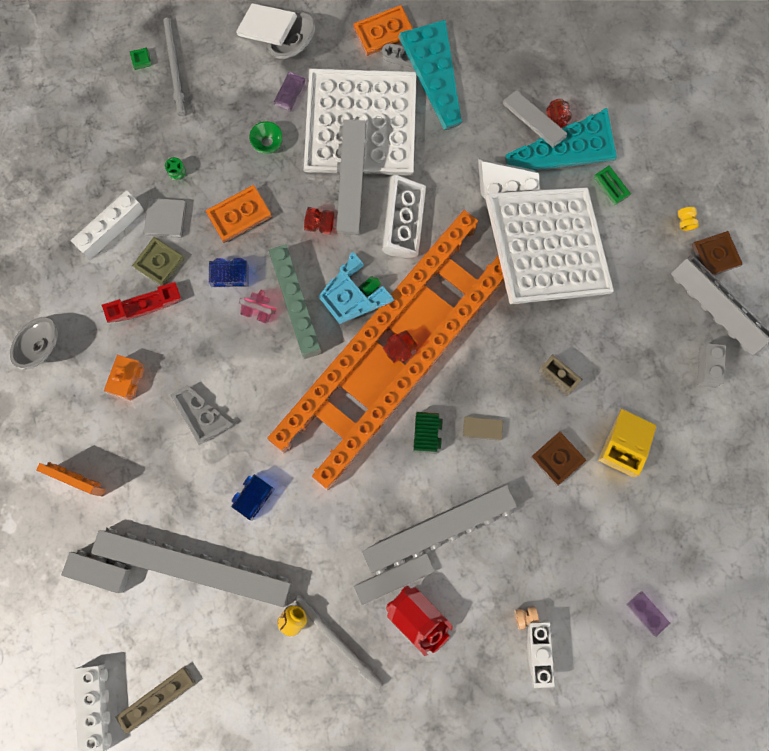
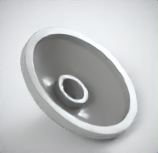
M303 12L295 13L297 18L282 46L268 43V49L274 57L279 59L294 57L309 45L315 31V22L309 14Z
M39 317L23 326L15 336L10 348L12 364L19 369L26 370L43 363L56 346L58 339L56 324L47 317Z

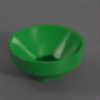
M263 121L257 123L251 129L249 140L257 152L271 154L282 145L283 135L278 125L273 122ZM265 138L273 140L270 146L262 144Z

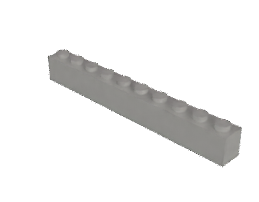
M106 527L105 531L98 530L91 554L276 606L286 607L292 583L288 582L289 578L277 575L276 578L269 576V572L258 570L255 573L250 571L251 567L241 564L237 568L230 566V561L220 559L219 562L212 561V556L201 554L200 557L194 556L191 550L182 548L181 552L176 551L173 545L165 543L162 546L155 545V540L147 538L140 541L136 539V535L125 533L122 536L117 534L118 530Z

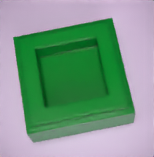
M147 47L129 51L134 70L152 66Z

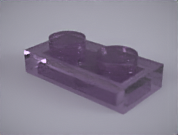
M642 591L626 604L655 637L670 624L667 618Z

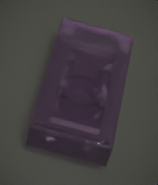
M288 72L274 100V105L291 111L304 86L305 78Z

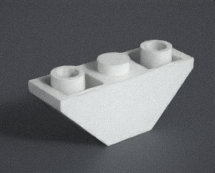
M550 622L529 623L527 647L533 687H555Z

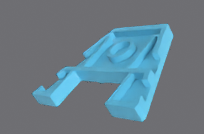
M354 252L349 255L350 259L345 265L342 264L339 268L340 272L335 279L332 278L318 296L339 324L394 301L393 297L383 286L366 298L350 279V276L364 266Z

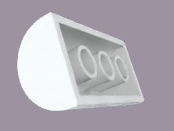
M393 175L390 178L382 246L384 253L399 258H412L419 255L425 185L398 175Z

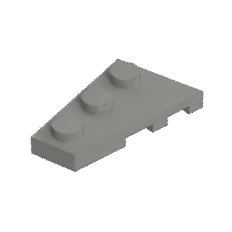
M188 385L170 394L198 445L233 427L232 423L221 416L216 409H213Z

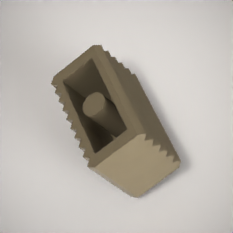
M553 354L538 371V374L544 376V379L550 381V384L556 386V389L562 391V394H565V396H568L583 380Z

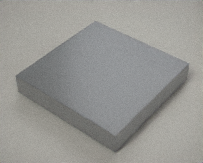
M148 198L144 234L182 238L186 202L184 200Z

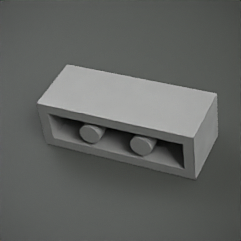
M80 549L77 552H69L61 576L111 592L124 593L132 570L126 568L127 564L115 561L114 564L107 562L108 558L96 555V558L88 556L89 552Z

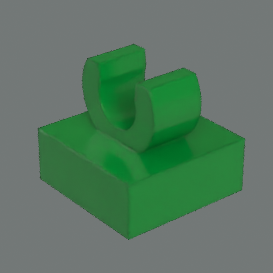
M371 276L358 288L364 295L369 297L374 290L377 291L380 288L381 282L378 278Z

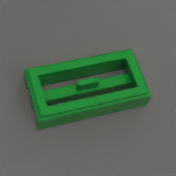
M610 165L594 175L593 178L614 205H617L631 195ZM606 172L609 174V176L612 178L615 184L609 179V177L606 175ZM616 185H617V186L619 187V189L622 191L623 195H621V193H620V192L618 191V189L615 187Z

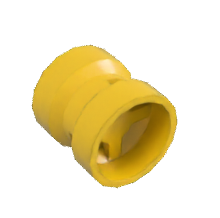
M685 207L677 211L678 218L681 220L679 223L681 231H690L699 227V222L695 219L697 215L696 207Z

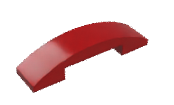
M176 282L157 287L158 290L124 301L118 299L102 304L107 323L141 317L180 301L181 297Z

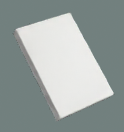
M252 3L236 33L241 37L282 46L297 15L295 12Z

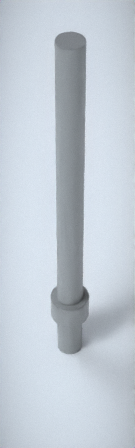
M164 18L174 87L173 99L177 106L178 115L183 116L185 115L183 104L185 99L181 91L170 18Z
M300 595L293 600L360 670V674L365 679L367 678L377 689L384 684L372 672L373 669L369 664L366 665Z

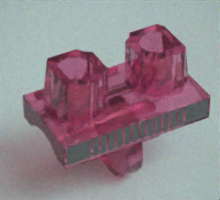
M260 290L258 294L252 292L251 298L256 299V301L246 297L244 299L240 298L239 304L242 305L240 314L243 316L251 317L253 310L256 309L259 311L257 320L268 323L271 315L276 312L277 308L262 303L270 302V298L265 297L264 290Z

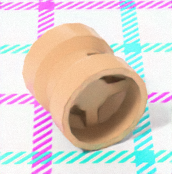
M535 606L528 607L527 610H514L518 630L525 629L529 626V623H539Z

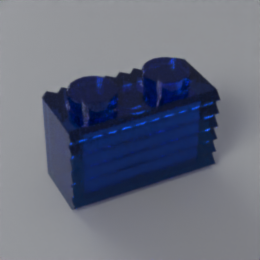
M216 258L214 261H209L210 286L249 287V265L247 260L234 258L232 261H226L223 258Z
M255 474L252 477H247L243 483L244 489L242 492H237L231 500L233 503L231 507L250 521L254 520L275 490V488Z

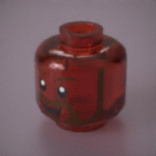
M563 99L551 101L546 109L547 117L560 128L565 127L572 118L570 105Z

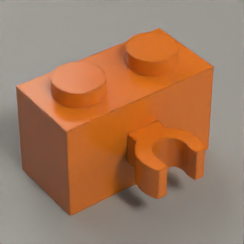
M117 355L104 391L131 401L132 396L134 397L137 392V382L143 376L144 365L137 360Z

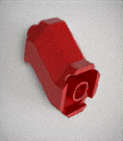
M404 587L400 594L386 606L388 619L424 656L428 655V651L432 653L437 652L448 641L450 635L447 632L448 629L452 631L453 626L416 587Z

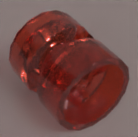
M308 207L305 215L304 231L316 232L319 230L321 234L331 235L334 211L323 210L320 212L318 208Z

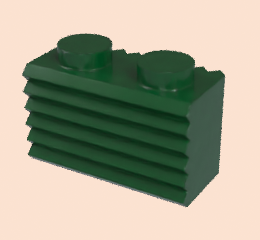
M416 412L414 453L436 454L437 449H441L442 438H438V430H442L443 419L439 418V413Z

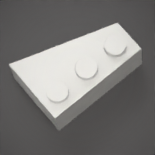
M478 158L481 196L484 199L489 193L540 190L539 173L535 170Z

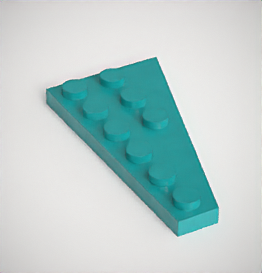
M446 20L400 32L398 37L443 129L447 130L459 126L462 120Z
M604 108L597 114H591L584 120L563 127L562 129L567 133V137L554 148L544 139L540 138L528 146L525 145L505 155L506 165L537 171L615 161L617 155L608 109Z

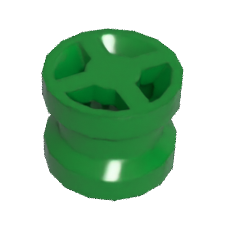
M172 157L165 162V170L170 178L180 180L185 176L186 168L179 158Z

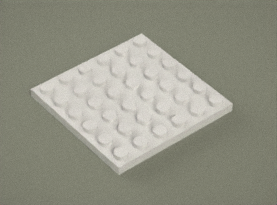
M309 69L304 172L337 173V163L341 162V155H338V145L342 144V137H339L340 125H343V119L366 121L363 174L413 175L416 72Z
M588 188L489 193L485 196L510 304L605 295L614 292Z

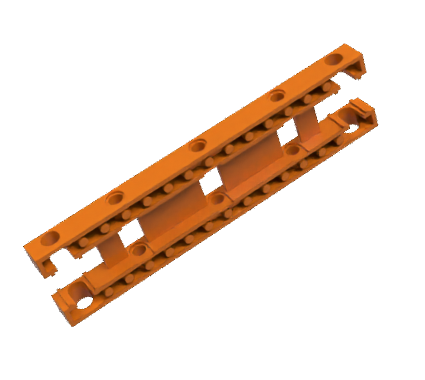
M466 210L460 213L391 293L394 301L378 308L267 437L273 445L285 453L291 449L290 446L292 444L290 442L299 431L301 433L307 430L306 427L315 417L319 418L342 437V441L334 450L331 449V454L318 469H314L315 473L312 475L327 490L332 487L504 282L499 255L491 264L487 265L486 270L478 280L451 260L454 254L460 251L462 241L466 235L469 237L474 235L479 220ZM441 275L465 294L454 308L426 286L433 276ZM393 331L417 351L406 365L378 343V340L385 332ZM342 387L368 409L357 423H354L329 402L330 396L337 388L340 389Z

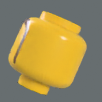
M293 605L286 607L277 619L279 630L287 636L298 635L307 623L304 610Z

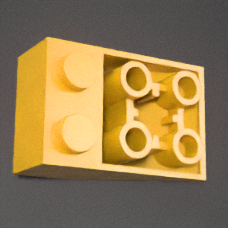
M621 408L598 461L633 478L639 476L648 457L657 425Z

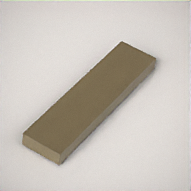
M184 666L115 718L125 734H128L196 682Z

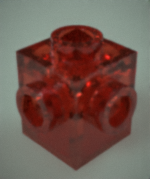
M405 330L390 336L386 340L388 343L383 347V350L393 363L401 360L405 362L412 356L411 352L418 344L409 332Z

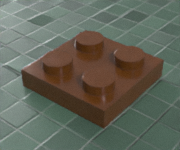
M729 231L696 241L692 244L698 261L713 275L743 265Z
M561 431L531 456V459L556 486H559L586 461Z

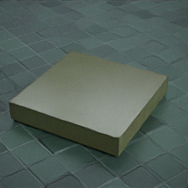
M153 237L132 267L162 286L166 285L185 257L156 237Z

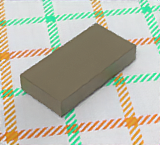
M464 417L463 437L502 440V420Z

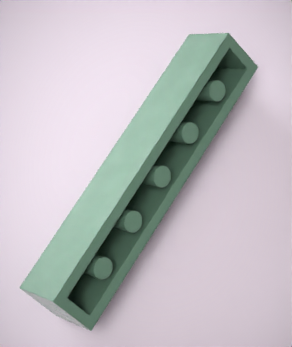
M287 245L269 249L268 251L303 359L320 355L322 352Z

